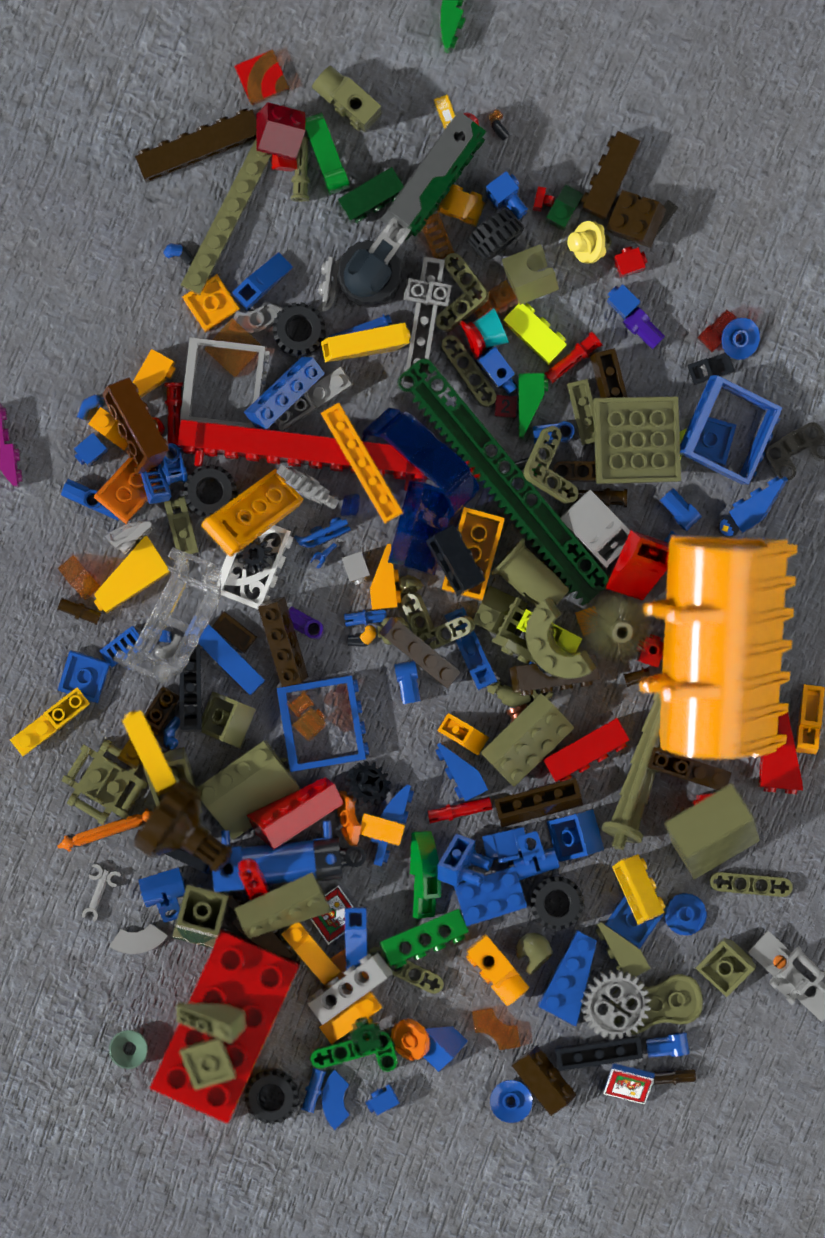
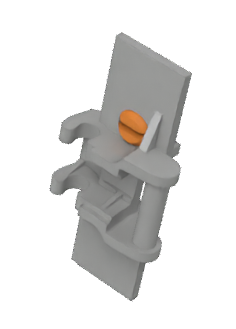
M767 931L748 953L773 976L769 984L773 988H777L790 1004H793L795 999H798L822 1022L825 1019V984L821 980L825 977V970H821L802 952L800 946L791 952L772 933ZM795 958L814 974L810 980L803 976L792 964ZM814 986L816 989L815 994L810 997L806 996L804 992L807 988Z

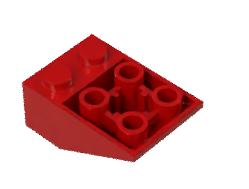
M630 530L606 588L643 601L668 569L669 544Z

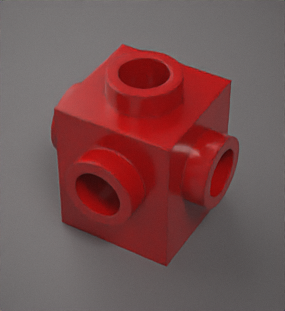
M650 634L647 639H645L646 637L643 638L645 642L639 639L640 643L637 644L636 652L640 653H638L636 661L658 667L660 660H663L664 642H661V637ZM651 646L654 648V652L652 654L649 652V648Z

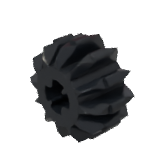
M258 537L254 543L252 541L244 547V551L240 550L237 552L238 555L243 556L238 559V562L244 563V570L250 567V572L255 573L256 568H258L259 572H263V564L266 567H270L266 560H273L274 557L267 553H270L273 549L272 547H266L268 544L266 540L261 542ZM259 550L257 553L259 558H253L252 552Z

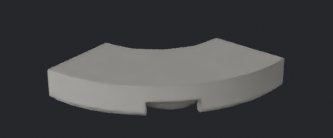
M264 300L261 306L254 311H236L228 331L238 334L261 332L274 324L273 321L277 317V313L284 308Z
M152 923L139 932H128L121 929L109 947L127 954L144 953L160 945L168 937V934Z

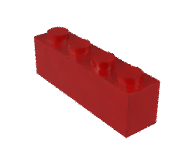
M615 718L543 759V762L555 782L566 781L572 778L571 773L576 770L581 773L590 768V762L597 760L599 763L609 757L607 753L615 749L618 752L627 747L626 742L629 741V738L619 720Z

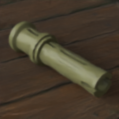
M305 136L296 158L297 169L295 170V176L291 179L293 183L291 200L297 202L309 201V196H307L308 184L310 183V179L307 176L309 137Z

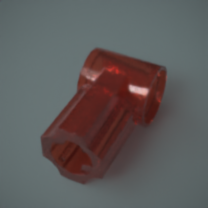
M726 310L697 338L713 352L722 343V334L727 324L737 317L732 312Z

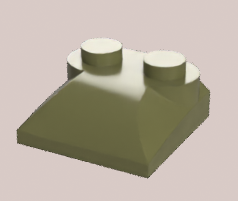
M724 938L698 964L696 969L728 997L755 970L756 965L752 958L734 941Z

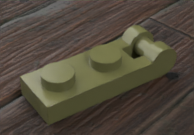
M180 496L177 500L164 502L178 558L199 553L185 496ZM181 507L182 513L174 515L173 509Z

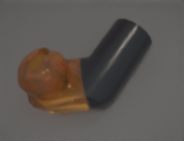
M495 109L492 113L490 112L488 118L493 131L503 141L510 133L499 121L503 118V114L498 109Z

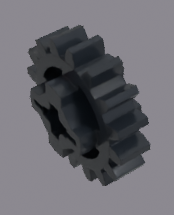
M365 761L362 764L360 762L348 771L349 774L345 779L349 782L345 784V787L350 788L347 795L353 794V802L359 800L360 806L367 803L368 808H370L372 805H379L381 801L383 802L387 798L386 795L391 790L387 786L391 781L385 779L388 773L383 774L381 772L382 766L377 769L375 762L369 766L368 761Z

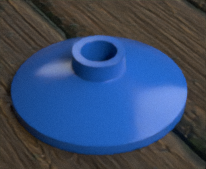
M743 317L729 322L722 334V347L725 353L731 358L738 360L750 357L756 351L760 341V332L757 325L752 320Z
M506 1080L499 1083L493 1089L490 1096L491 1110L503 1122H519L530 1113L532 1108L531 1092L523 1083L516 1080ZM514 1097V1104H508L507 1099Z

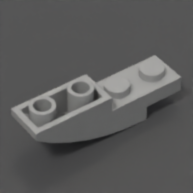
M339 367L314 384L275 421L281 431L287 429L352 386L353 383L343 367Z

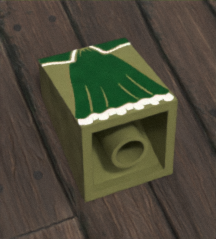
M187 885L172 938L213 948L219 934L228 896Z

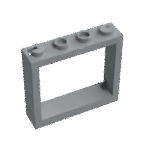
M190 337L180 422L181 420H189L201 423L255 428L252 422L244 423L191 416L199 345L259 352L253 403L263 394L261 393L262 384L266 385L267 372H264V364L269 363L270 351H266V346Z

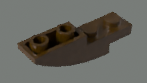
M162 686L144 714L155 740L180 699L179 695ZM129 739L119 754L118 759L136 769L141 759L131 739Z
M653 747L647 766L648 768L718 791L728 786L732 772Z
M233 894L227 899V904L237 915L235 908L245 904L238 895L234 897ZM236 918L232 923L248 938L239 918ZM278 929L248 938L258 946L280 956L289 958L293 955L291 952L293 948L285 939L282 941L277 935L279 933Z

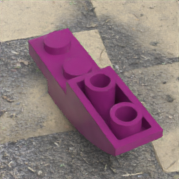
M0 403V470L7 480L17 488L20 487L19 482L23 481L22 471L17 466V461H20L19 448H15L13 443H6V441H10L8 428L5 429L4 420H7V410Z

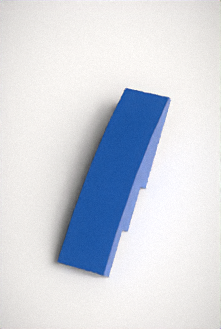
M204 619L188 633L250 696L265 682Z

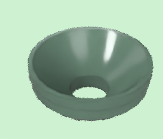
M121 1031L110 1042V1057L121 1068H136L147 1057V1041L137 1031ZM127 1042H132L136 1046V1051L132 1055L124 1052L123 1047Z

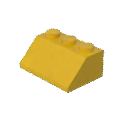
M637 854L623 859L612 866L638 925L665 913L663 910L665 908L664 902L661 897L656 895L655 882L652 877H648L646 872L648 868L643 858H640Z

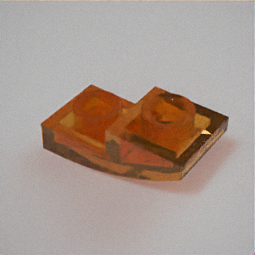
M505 280L489 290L488 301L474 313L477 318H480L491 308L498 312L514 301L516 296L508 282Z

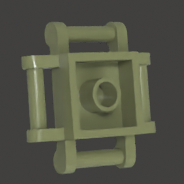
M107 738L98 752L83 744L80 748L81 752L68 774L64 775L61 779L62 782L75 789L67 804L71 807L74 805L94 817L101 825L105 824L111 812L126 820L129 816L128 812L140 792L148 785L146 781L135 775L142 761L136 769L131 767L128 771L104 756L106 751L118 757L122 751L111 744L112 741ZM88 755H90L94 759L79 783L74 781ZM133 781L136 784L120 809L116 805L130 782ZM83 793L106 807V809L102 813L78 797Z

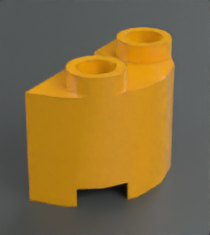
M453 184L448 194L441 200L437 212L457 218L476 227L485 203L482 201L483 196L476 192L466 193L462 187Z

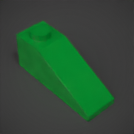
M520 373L518 375L519 439L524 438L544 397V391H548V379H544V373Z

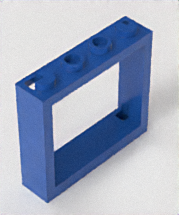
M718 375L710 376L681 441L680 455L739 484L749 485L752 478L756 476L755 470L758 463L764 458L766 444L773 437V428L780 421L779 416L782 407ZM721 388L767 411L740 474L693 452Z
M352 676L277 688L290 772L366 760V755H369L368 742L363 743L362 734H366L364 721L360 722L359 713L363 712L361 700L356 701L355 692H359L357 679L353 680ZM347 683L358 754L298 764L287 693Z

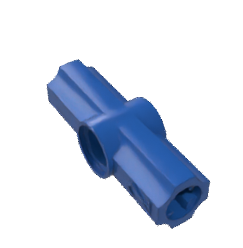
M67 479L61 496L117 521L120 520L99 502L93 506L89 505L88 498L96 494L97 490Z

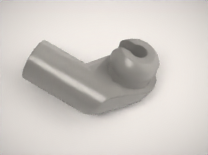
M174 634L169 645L158 646L155 649L156 656L160 659L176 656L179 651V645L182 644L184 638Z

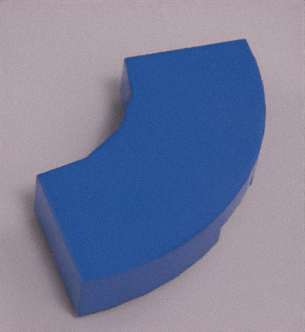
M335 1069L329 1075L322 1094L323 1111L328 1123L334 1130L350 1115L345 1108L343 1100L345 1091L350 1084Z

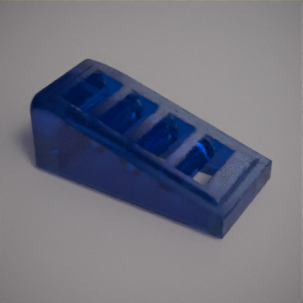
M359 494L344 496L341 516L355 519L358 517Z

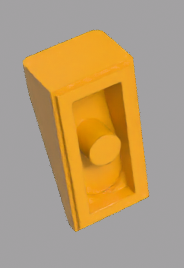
M364 813L360 834L400 845L405 825Z

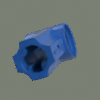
M565 421L557 424L533 426L534 444L540 432L549 426H555L559 430L562 427L571 429V434L568 437H561L560 442H570L575 435L573 425ZM550 432V433H548V434L550 435V439H549V440H552V439H553V437L551 436L552 432Z
M674 488L659 500L685 531H688L702 518L701 514L690 503L688 504Z
M408 661L394 664L403 704L421 701L417 683L416 663Z
M687 1032L673 1033L667 1037L646 1039L648 1058L690 1054Z

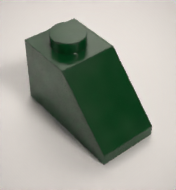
M565 184L546 217V222L565 231L584 194Z

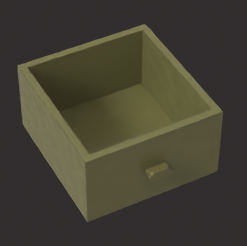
M732 784L665 823L673 847L694 880L760 841L754 818Z

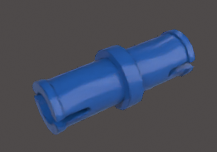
M313 1068L309 1085L305 1088L307 1092L301 1110L314 1113L318 1096L322 1093L320 1089L326 1074L325 1071Z

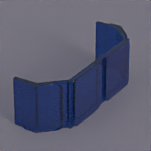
M387 408L362 433L363 438L361 441L363 442L371 436L384 438L443 491L451 508L447 516L449 520L473 499L480 489L475 477L471 474V468L407 411L401 412L399 409Z

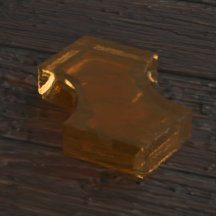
M493 1008L472 1011L475 1033H485L491 1036L497 1042L499 1050L521 1047L517 1025H507L501 1022L495 1016Z

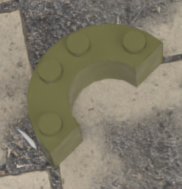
M548 597L534 609L527 623L526 641L531 656L543 670L557 677L578 678L591 673L597 667L586 650L579 653H569L556 644L553 637V626L561 613L552 599Z

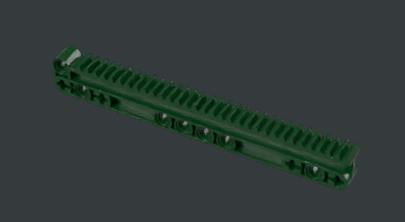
M420 359L402 373L397 380L398 388L401 391L411 392L414 395L412 402L419 401L420 403L417 409L424 408L423 416H431L428 422H436L433 428H441L440 436L447 435L444 441L452 442L450 449L457 448L455 455H463L460 461H468L466 468H474L471 474H479L478 482L484 480L482 487L490 488L487 494H495L493 501L500 500L498 507H506L503 513H511L510 521L517 520L514 526L522 527L520 534L527 533L525 540L532 539L531 547L538 546L535 551L536 553L543 552L542 560L549 559L546 564L547 566L554 565L552 572H559L557 577L560 580L565 579L563 581L565 586L570 585L568 592H575L574 599L581 598L578 604L581 606L586 605V603L588 604L592 598L606 589L609 578L536 488L526 480L522 471L434 364L428 359ZM420 363L422 365H428V368L426 370L430 375L433 372L436 374L435 376L431 377L427 382L425 378H427L428 375L425 372L420 373L418 371L420 369ZM404 376H408L413 380L410 388L403 387L401 381ZM434 379H439L442 382L443 387L440 391H435L432 388L431 384ZM446 389H448L449 392H447L446 395L449 398H455V401L453 402L455 406H447L446 402L448 400L446 399V397L442 396L440 399L438 395L443 393ZM488 445H493L496 448V454L493 457L486 454L485 450ZM502 461H506L510 465L507 473H502L499 469V464ZM517 477L523 481V487L519 490L515 489L512 484L513 480ZM529 494L536 496L537 501L533 506H529L526 502V497ZM568 544L576 545L574 550L577 554L583 553V555L579 556L575 560V562L573 560L574 558H576L575 554L572 552H567L569 549ZM583 559H587L590 562V567L586 571L580 568V562ZM593 572L596 577H602V585H594L596 582L594 577L590 575L587 577V575Z

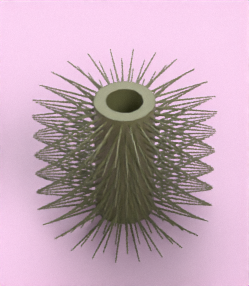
M607 595V603L601 602V606H596L595 608L598 611L593 609L600 616L593 613L594 615L587 613L590 616L587 620L594 622L589 625H597L591 626L595 629V632L592 628L585 630L590 632L587 640L598 641L597 647L599 646L602 651L606 649L610 656L614 654L616 657V652L618 655V651H620L621 658L622 649L624 654L625 652L630 653L629 650L627 652L626 648L624 649L625 646L637 649L631 642L637 645L633 640H639L641 634H644H638L639 632L647 633L651 631H644L648 629H641L646 627H640L643 625L639 623V621L642 622V619L638 616L640 614L638 612L639 608L636 606L638 604L634 603L633 608L631 606L627 608L623 600L628 603L629 598L626 600L617 596L616 601L618 603H616L613 595L612 600H610V606H608ZM594 644L593 650L597 651V647H595L596 645Z

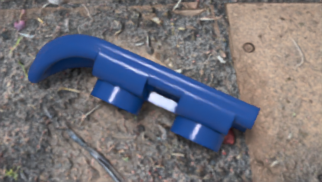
M336 517L329 522V527L322 529L321 526H316L310 530L311 535L305 537L295 535L294 538L301 546L311 548L347 533L351 529L349 526L345 528V525L348 524L346 519L342 520L340 517Z

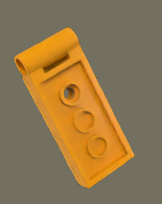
M276 468L217 512L210 515L201 524L229 557L242 550L297 509L304 500L293 487L285 483L286 479L276 473Z

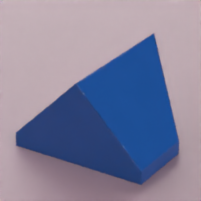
M453 1026L425 1028L429 1036L430 1047L424 1058L439 1072L458 1054L468 1040Z

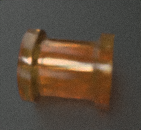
M304 690L301 691V695L294 701L287 703L298 718L304 710L315 705Z

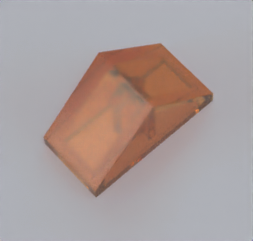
M75 555L58 567V570L84 600L88 599L101 587Z

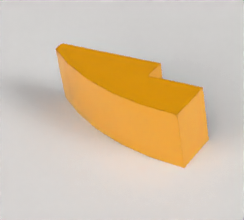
M803 685L796 735V752L816 755L819 749L825 687Z

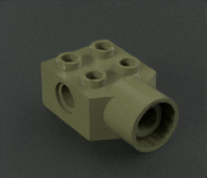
M331 65L318 76L312 85V88L319 95L335 106L334 110L341 117L346 116L351 121L350 125L357 131L362 130L365 133L382 115L381 105L351 78L343 76ZM353 105L361 106L359 109L351 108Z

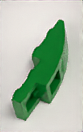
M442 0L440 31L445 53H449L450 48H455L458 37L455 35L458 29L462 30L466 18L463 17L464 10L457 8L458 6L462 7L464 0Z
M429 830L411 833L410 874L415 875L413 917L417 919L435 917L436 898H441V881L438 880V853L432 832Z

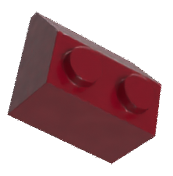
M267 102L256 114V151L295 160L306 131L305 112Z

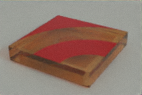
M273 49L234 66L251 105L289 89Z

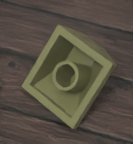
M489 586L473 619L475 625L497 636L498 628L502 626L503 618L505 615H508L510 611L509 606L514 603L516 598ZM521 601L518 607L525 611L528 603ZM515 612L512 619L519 622L522 615ZM509 623L506 630L514 634L517 626Z

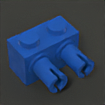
M506 171L486 186L485 194L497 210L507 206L519 220L527 214L528 208L518 197L519 182L513 174L509 175Z
M455 834L438 863V880L456 887L464 880L479 887L483 881L484 874L470 870L468 867L474 865L489 871L493 858L476 853L475 840Z

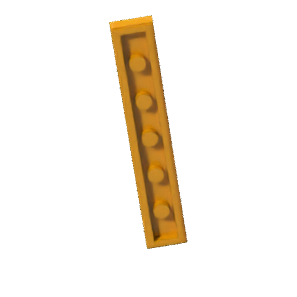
M340 403L321 412L323 419L383 522L386 524L403 514Z

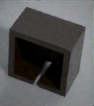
M622 190L606 229L615 237L651 248L667 209L659 201L646 197L641 198L637 194Z

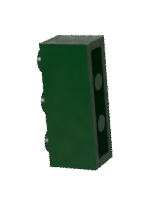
M391 167L340 197L338 203L350 223L356 222L359 224L368 218L366 215L374 211V213H377L386 207L384 204L391 200L393 202L404 186Z

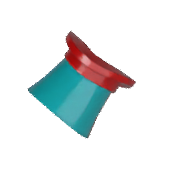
M491 308L474 322L466 324L463 320L459 321L476 360L481 357L482 351L487 348L509 344L494 308Z

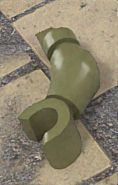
M499 680L487 686L489 688L487 692L492 695L497 694V698L502 700L501 703L509 707H518L529 703L530 699L534 701L539 696L536 690H533L534 694L521 696V692L513 693L512 686H502ZM549 692L545 697L550 700L554 692Z

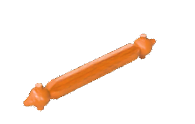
M146 808L142 815L135 814L129 816L126 820L120 819L78 833L73 838L66 835L57 847L64 848L70 852L74 845L81 846L138 827L147 821L152 811Z

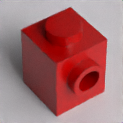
M633 246L624 248L620 254L614 256V262L620 278L644 271L645 264L648 263L644 251L640 252L639 247L633 249Z

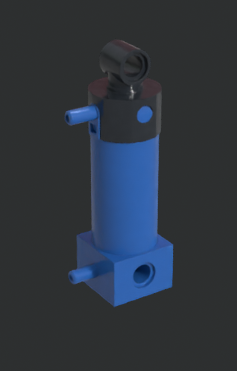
M330 820L323 821L324 838L283 843L275 849L271 848L268 844L243 847V845L231 846L229 830L221 831L222 843L233 848L228 863L233 865L234 871L232 874H227L224 872L223 867L216 873L212 870L214 892L245 889L239 876V863L245 859L255 860L267 885L290 883L311 872L317 881L343 879L342 868L361 866L366 860V852L360 846L340 847L339 837H332ZM358 850L362 854V859L359 862L351 861L350 853L352 851Z

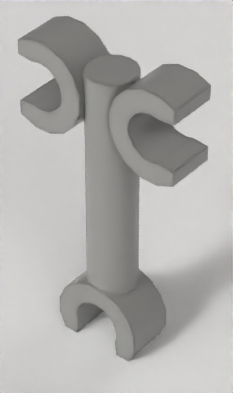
M93 864L92 866L99 870V874L97 876L89 874L90 879H99L89 908L82 912L83 918L86 917L87 912H93V922L99 917L97 908L106 884L108 883L111 887H117L118 884L113 883L111 877L113 875L121 877L122 875L118 871L110 872L105 870L99 864Z

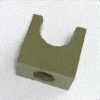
M541 244L502 259L506 277L520 305L559 290L553 268L537 272L548 266Z

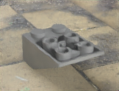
M591 490L587 491L560 517L568 529L605 567L620 555L630 533V530Z

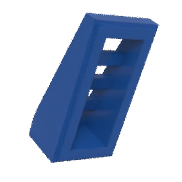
M161 463L156 467V471L141 473L149 504L170 500L171 492ZM158 475V478L149 479V476ZM160 482V485H151V483ZM162 489V492H156V493H154V491H153V490Z
M131 626L102 648L100 653L107 662L111 663L110 666L113 668L146 642L135 627ZM129 634H131L137 642L135 645H133V643L127 637ZM124 639L130 649L127 650L121 643V640ZM118 644L123 651L122 655L118 653L114 645ZM109 649H111L117 657L116 660H113L107 652Z

